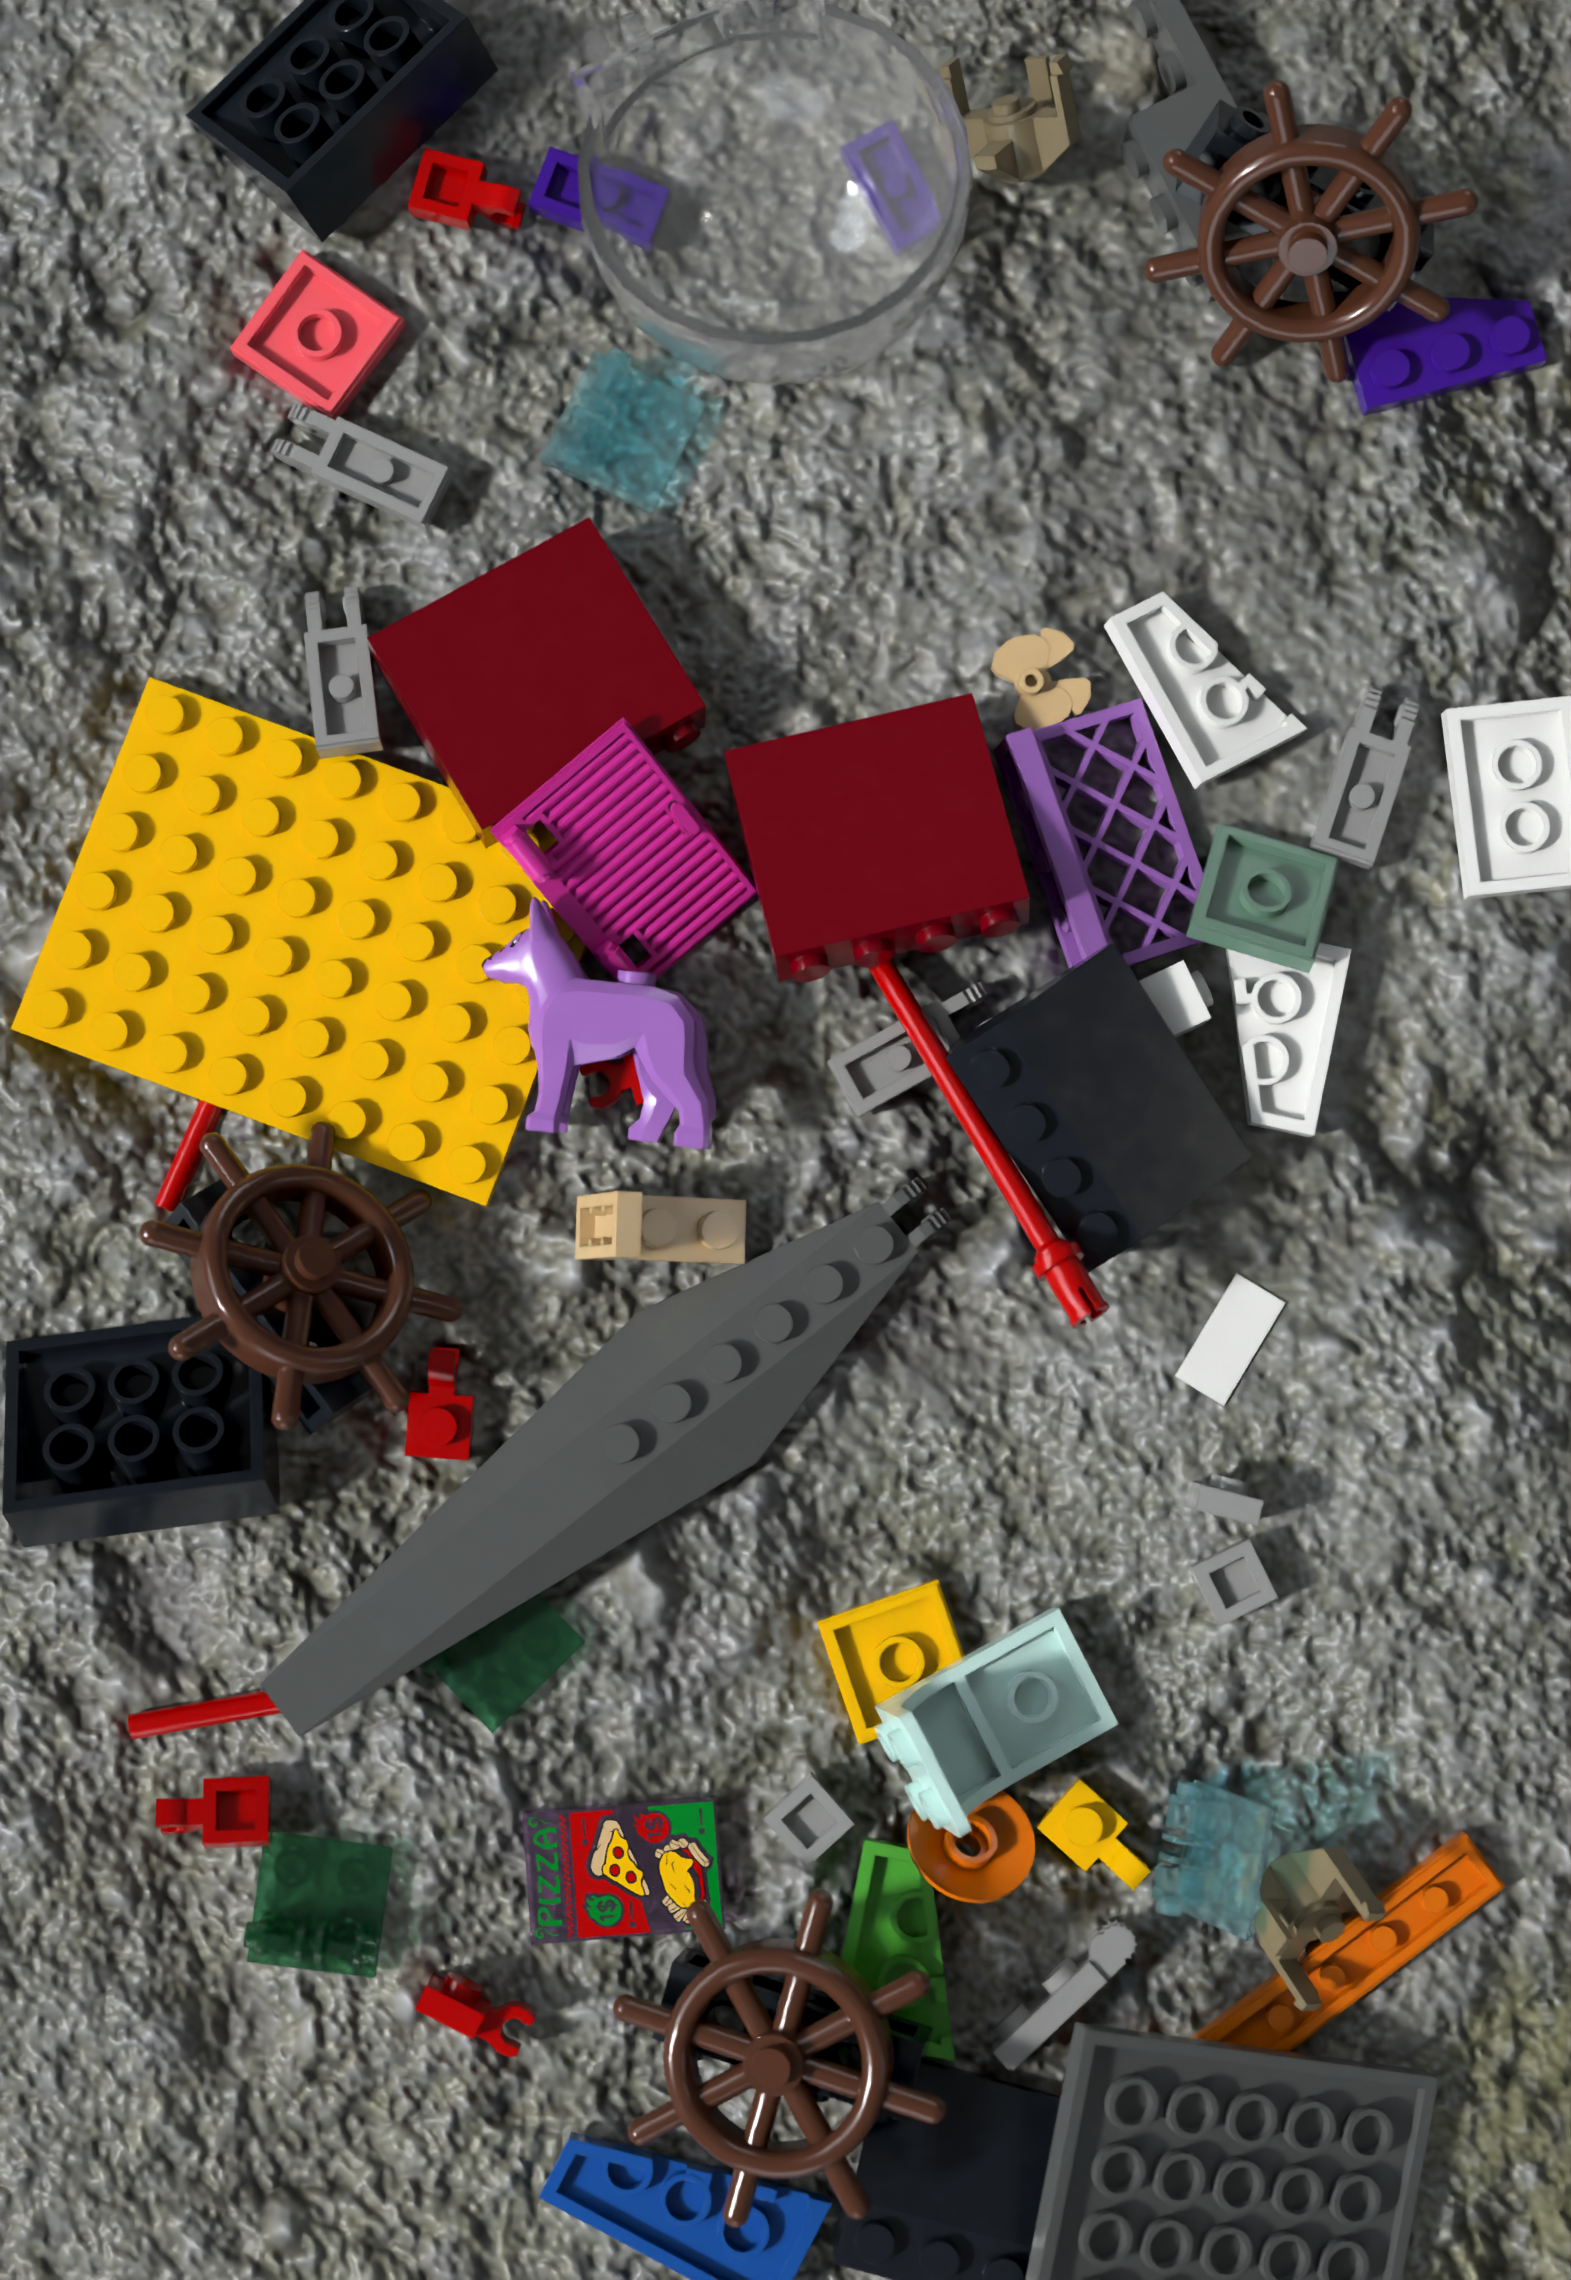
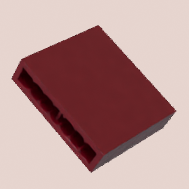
M590 517L367 637L375 665L485 848L499 842L490 831L494 825L622 717L626 719L653 755L664 749H667L668 753H674L686 748L700 736V729L705 727L706 705ZM535 824L526 831L527 834L534 829Z
M972 693L724 751L729 781L779 982L789 979L797 982L815 981L826 976L831 969L856 964L859 967H874L888 962L895 954L916 949L925 953L938 952L951 947L958 939L982 934L987 938L1002 937L1014 932L1020 925L1029 923L1030 896Z

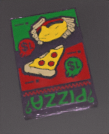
M716 1795L523 1811L522 1821L531 1945L694 1932L687 1919V1908L696 1900L708 1902L723 1929H726Z

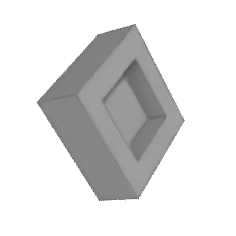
M1212 1474L1209 1486L1192 1482L1186 1507L1258 1526L1264 1500L1247 1496L1250 1483Z
M1244 1538L1188 1566L1216 1624L1219 1626L1278 1598L1250 1539Z
M812 1772L763 1815V1820L806 1868L855 1825L853 1818Z

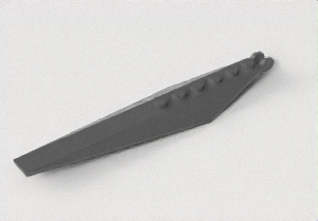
M922 1176L916 1177L882 1205L879 1202L874 1203L745 1262V1264H741L637 1312L260 1683V1686L299 1737L305 1735L756 1464L918 1253L917 1248L954 1218L946 1206L940 1210H934L908 1236L894 1222L893 1216L906 1206L910 1207L924 1196L925 1190L930 1187Z

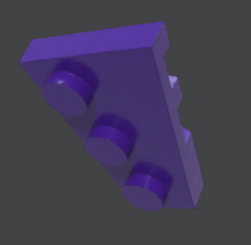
M1334 291V296L1337 297L1346 292ZM1444 297L1449 302L1450 312L1448 317L1441 322H1432L1397 302L1390 312L1386 310L1367 326L1343 336L1350 365V374L1362 415L1374 414L1541 368L1547 361V357L1530 301Z

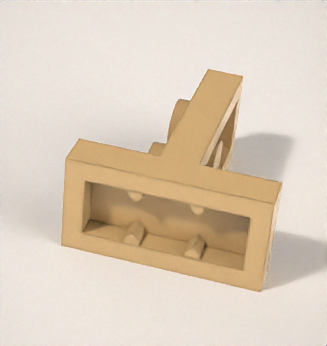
M613 1191L577 1196L575 1260H639L745 1264L746 1200L643 1195V1192Z

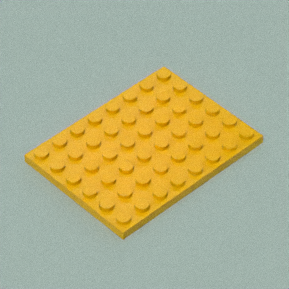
M149 677L11 1029L309 1140L310 1130L314 1124L321 1121L328 1122L334 1127L336 1133L335 1151L489 1207L537 1081L538 1068L535 1051L531 1046L528 1031L530 1009L527 989L520 984H505L487 977L482 968V963L486 958L503 949L518 933L530 928V902L533 897H536L540 902L545 900L549 904L558 932L573 951L580 964L587 948L500 842L485 848L449 787L360 754L320 759L314 737ZM541 821L536 822L534 829L528 834L542 852L546 851L556 842V839Z

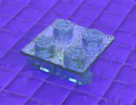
M611 347L607 355L594 350L540 457V461L645 512L653 514L707 403L631 367L632 357L620 349Z
M1179 1780L1176 1792H1169L1165 1826L1172 1829L1185 1830V1833L1163 1831L1161 1838L1169 1842L1181 1844L1183 1847L1182 1852L1159 1850V1859L1179 1864V1867L1157 1866L1154 1889H1152L1151 1894L1152 1898L1157 1899L1155 1911L1174 1917H1181L1183 1912L1245 1941H1251L1254 1920L1260 1908V1886L1266 1851L1272 1839L1271 1822L1274 1808L1201 1780H1194V1783Z

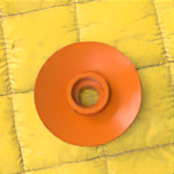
M1002 1790L993 1795L967 1816L972 1831L961 1838L944 1828L937 1830L930 1819L923 1821L915 1809H913L907 1827L909 1852L913 1863L923 1878L941 1893L956 1900L969 1903L993 1902L1014 1892L1030 1872L1035 1857V1837L1032 1825L1021 1806L1005 1791ZM965 1843L970 1845L974 1849L976 1856L972 1857L963 1854L956 1847V1844Z

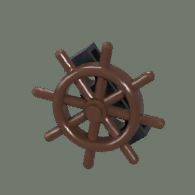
M1274 80L1267 84L1263 92L1269 124L1256 111L1244 106L1236 109L1220 99L1186 151L1175 148L1165 154L1163 167L1168 174L1177 178L1176 192L1201 206L1197 248L1150 258L1144 265V275L1148 281L1160 283L1202 273L1204 282L1217 304L1233 318L1211 350V358L1216 365L1221 367L1230 365L1255 332L1268 338L1286 342H1318L1326 377L1331 382L1340 383L1347 379L1350 373L1343 336L1367 326L1386 310L1390 312L1397 302L1432 322H1441L1448 317L1450 312L1449 302L1444 297L1415 282L1414 279L1434 254V223L1472 214L1478 206V196L1471 189H1460L1417 199L1416 191L1407 172L1387 150L1412 116L1413 108L1408 99L1395 97L1390 100L1366 135H1363L1359 132L1333 125H1297L1289 86L1284 81ZM1227 221L1252 235L1225 241L1224 231ZM1277 257L1256 287L1248 282L1235 267ZM1296 275L1304 277L1309 302L1280 299ZM1331 279L1350 289V291L1335 297Z
M325 1121L317 1122L310 1130L306 1164L275 1165L249 1174L220 1134L208 1133L200 1141V1150L220 1177V1180L180 1202L165 1222L149 1220L143 1223L139 1230L140 1240L145 1245L178 1253L190 1268L193 1293L204 1318L170 1340L168 1350L171 1357L177 1361H186L220 1341L235 1357L256 1371L267 1375L275 1386L272 1422L276 1428L283 1431L294 1428L299 1419L311 1435L366 1399L373 1392L377 1394L389 1411L401 1412L405 1410L410 1402L409 1394L383 1359L381 1353L399 1334L409 1312L446 1322L458 1320L463 1313L462 1303L457 1298L414 1287L413 1261L401 1227L430 1209L432 1205L431 1195L424 1189H414L385 1207L365 1187L351 1178L331 1170L336 1133L334 1127ZM272 1202H300L296 1237L271 1204ZM326 1211L340 1219L350 1228L331 1241L322 1238ZM233 1238L239 1239V1240L243 1241L244 1243L238 1242V1241H234ZM367 1250L372 1260L376 1277L343 1269L342 1264L362 1251ZM339 1295L376 1304L373 1317L365 1331L359 1326ZM309 1341L316 1343L320 1347L309 1346Z
M823 1889L814 1890L809 1894L796 1940L783 1938L763 1939L741 1944L734 1948L711 1905L704 1900L692 1902L687 1908V1919L705 1953L686 1947L675 1958L670 1968L661 2005L629 1994L619 1996L613 2004V2012L618 2020L653 2031L652 2038L664 2042V2075L671 2100L633 2120L628 2127L630 2141L635 2145L643 2146L684 2125L695 2141L708 2153L724 2164L734 2168L723 2208V2219L727 2225L733 2228L742 2227L748 2221L760 2177L790 2179L804 2177L822 2170L846 2214L852 2219L864 2218L870 2211V2200L846 2156L854 2151L866 2138L875 2122L890 2123L893 2119L904 2122L906 2116L929 2124H936L942 2121L946 2115V2105L941 2098L917 2090L933 2027L892 2014L922 1998L929 1992L931 1982L928 1975L921 1970H913L873 1991L853 1967L840 1957L822 1948L833 1909V1898L829 1892ZM771 1974H783L786 1975V1979ZM812 1984L820 1988L822 1991L811 1988ZM725 2005L734 2008L743 2021V2030L738 2031L720 2025L715 2015L716 2006ZM843 2047L859 2049L862 2055V2071L844 2066L839 2058V2049ZM707 2056L730 2064L728 2070L703 2083L697 2060H704ZM754 2088L755 2093L744 2130L730 2121L719 2110L718 2106ZM782 2096L806 2139L795 2141L770 2140ZM830 2098L853 2105L838 2123L830 2127L817 2102H827Z

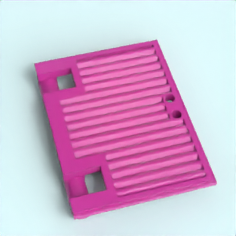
M624 717L490 829L495 838L513 856L528 878L616 982L618 970L657 974V979L757 894L756 886ZM672 801H677V802H674V803L671 804V806H670V811H669L668 806H669L670 802H672ZM539 820L556 839V842L544 852L540 850L526 832ZM632 934L649 953L636 965L619 946Z

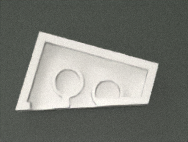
M1161 592L1110 617L1105 623L1104 628L1194 789L1300 736L1308 729L1292 713L1286 716L1263 694L1266 688L1250 673L1244 676L1218 651V643L1165 592Z
M1319 943L1315 961L1309 973L1226 949L1248 1125L1305 1137L1315 1135L1351 949Z

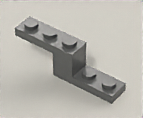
M1132 0L1129 4V12L1133 25L1141 38L1146 39L1149 37L1160 56L1158 58V67L1161 77L1172 93L1176 91L1178 93L1129 117L1123 144H1121L1122 158L1131 176L1136 180L1142 177L1152 196L1149 201L1150 209L1159 229L1165 234L1171 232L1181 251L1197 248L1201 206L1176 192L1177 178L1165 171L1163 159L1165 154L1171 149L1178 148L1186 151L1220 99L1236 109L1238 107L1181 1ZM1202 273L1185 277L1192 287L1200 286L1208 303L1215 300L1204 282Z

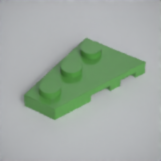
M865 1836L841 1959L853 1967L873 1991L913 1970L925 1972L931 1982L929 1992L922 1998L892 2014L933 2027L926 2056L955 2061L933 1886L917 1870L907 1844Z

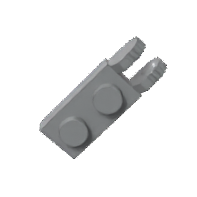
M293 404L288 414V419L299 429L326 439V442L320 454L317 455L292 441L279 438L276 439L271 449L273 456L300 471L312 474L314 479L428 531L454 477L452 469L339 416L334 420L308 407Z
M359 585L344 587L342 600L344 613L347 618V627L327 629V608L320 591L305 594L308 632L304 633L315 744L320 759L383 750L374 662L367 640L370 632L365 621L364 605Z
M1371 685L1367 686L1353 726L1346 733L1309 849L1339 857L1341 861L1368 870L1375 862L1412 746L1408 745L1420 705V701L1405 697L1403 703L1399 705L1396 711L1390 739L1372 734L1370 730L1382 703V689Z
M984 981L969 987L942 1003L938 999L922 1008L947 1052L950 1045L960 1039L949 1017L964 1009L969 1010L985 1000V997L991 992ZM986 1020V1021H984L983 1023L979 1024L977 1027H979L980 1025L984 1024V1023L987 1022L988 1020ZM900 1021L827 1061L830 1070L857 1118L932 1077Z
M1115 1918L1114 1921H1109L1108 1919L1107 1923H1101V1929L1096 1928L1087 1936V1955L1077 1965L1070 1957L1066 1958L1042 1981L1041 1985L1047 1991L1042 1998L1029 2010L1020 2002L995 2025L993 2030L1000 2037L992 2044L993 2053L1008 2070L1012 2069L1014 2071L1126 1964L1125 1959H1131V1954L1136 1952L1134 1950L1137 1945L1134 1940L1136 1936L1132 1935L1134 1934L1132 1929H1129L1130 1926L1125 1925L1123 1920L1119 1922Z

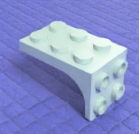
M1054 1607L875 1706L883 1722L875 1727V1732L890 1760L893 1763L899 1760L908 1771L912 1782L904 1787L915 1811L923 1821L930 1819L937 1830L944 1828L959 1838L972 1831L967 1816L987 1799L1118 1725L1060 1609Z

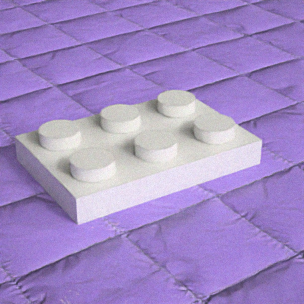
M1571 696L1446 709L1441 714L1464 900L1571 889Z

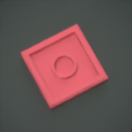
M302 249L232 344L230 350L239 360L310 409L336 420L338 416L341 417L406 328V323L400 315Z

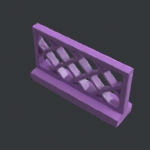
M1139 698L1032 731L1030 727L1007 734L993 752L1068 967H1073L1112 942L1108 929L1116 912L1147 928L1138 948L1122 954L1129 966L1204 943L1203 941L1186 937V933L1184 934L1161 922L1174 894L1195 905L1203 872L1142 699ZM1129 718L1137 741L1130 759L1098 744L1108 724ZM1095 729L1091 739L1080 734L1081 732ZM1063 739L1084 750V754L1072 777L1050 766L1043 744ZM1092 756L1124 771L1111 798L1080 782ZM1141 756L1146 768L1138 765ZM1132 776L1152 786L1158 803L1150 819L1119 803ZM1057 785L1066 789L1062 798ZM1074 793L1105 809L1093 837L1070 824L1066 810ZM1113 815L1144 830L1132 857L1101 842ZM1162 815L1167 828L1159 824ZM1153 835L1173 845L1179 861L1171 878L1140 862ZM1078 844L1087 848L1083 858ZM1095 853L1126 868L1113 896L1091 884L1087 869ZM1134 874L1165 889L1153 916L1122 901ZM1183 874L1188 887L1179 883ZM1098 903L1108 907L1104 916ZM1155 933L1167 938V940L1151 944Z

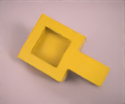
M1079 1777L1075 1779L1036 1824V1827L1085 1872L1099 1858L1133 1891L1151 1872L1148 1865L1117 1838L1120 1832L1127 1826V1820Z

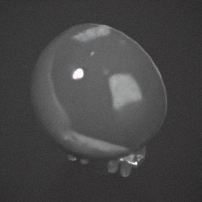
M704 0V4L707 7L706 10L652 35L648 34L636 12L631 11L620 16L621 19L619 20L622 36L628 46L616 52L611 50L606 37L597 27L585 32L583 39L593 62L569 73L574 104L586 123L577 164L581 221L603 282L633 323L645 335L680 361L726 380L766 386L810 383L855 369L900 340L933 304L961 250L973 185L967 127L949 86L919 50L881 23L825 3L823 0Z

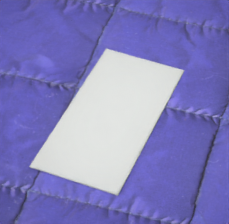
M1236 1273L1175 1377L1224 1406L1285 1305V1302Z

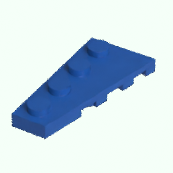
M574 2132L570 2133L539 2195V2198L690 2280H793L832 2205V2196L759 2179L748 2221L742 2227L733 2228L727 2225L723 2219V2208L733 2172Z

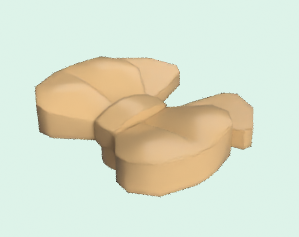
M1044 627L1040 630V636L1028 634L1014 637L1006 641L994 652L991 670L995 676L1013 683L1015 692L1020 697L1013 715L1014 725L1020 730L1031 727L1033 731L1066 721L1070 712L1075 717H1078L1082 714L1091 698V682L1086 678H1069L1051 682V676L1047 670L1059 664L1074 649V642L1064 632Z

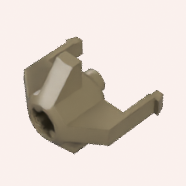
M1058 54L1051 61L1049 55L1028 56L1025 58L1032 97H1019L1015 94L1004 95L994 99L991 102L992 107L990 109H970L959 57L950 58L941 65L940 78H944L943 83L957 147L975 160L976 169L1007 183L1031 181L1045 174L1079 139L1081 130L1069 72L1073 64L1068 54Z
M1340 1847L1297 1851L1276 1858L1262 1872L1243 1906L1260 1932V1945L1296 1999L1293 2004L1301 2011L1319 2010L1323 2004L1317 1995L1318 1991L1297 1961V1958L1308 1942L1319 1939L1321 1942L1326 1943L1339 1937L1345 1929V1924L1341 1920L1342 1913L1352 1912L1355 1907L1365 1921L1382 1920L1386 1914L1382 1900L1376 1898L1345 1851Z

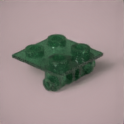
M538 1594L419 1666L429 1675L435 1673L493 1733L586 1641Z
M271 1831V1846H262L253 1919L248 1921L244 1935V1948H249L247 1962L376 1978L393 1846Z

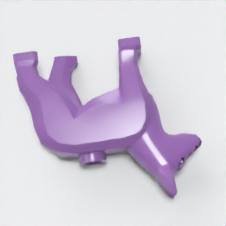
M533 897L530 902V928L518 933L503 949L486 958L482 963V968L487 977L505 984L523 985L528 991L530 1009L528 1031L537 1061L539 1094L535 1111L527 1116L525 1130L567 1133L572 1099L580 1066L620 1059L633 1053L644 1102L639 1120L628 1129L627 1139L660 1143L673 1112L677 1108L679 1110L680 1125L674 1132L673 1146L711 1149L712 1121L716 1117V1098L708 1070V1039L704 1018L680 992L655 987L657 974L618 970L617 982L589 980L577 957L558 932L549 904L545 900L540 902L536 897Z

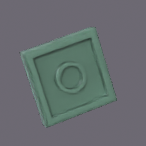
M1219 822L1214 833L1186 937L1309 973L1315 961L1341 858Z

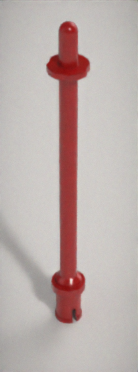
M890 959L884 964L868 967L1037 1252L1034 1259L1036 1263L1033 1265L1032 1270L1037 1279L1048 1282L1070 1319L1069 1322L1073 1329L1085 1326L1086 1321L1084 1318L1087 1316L1090 1322L1095 1321L1106 1313L1110 1306L1103 1299L1080 1261L1084 1256L1077 1242H1069L1058 1237L1009 1153L946 1060V1048L894 961Z

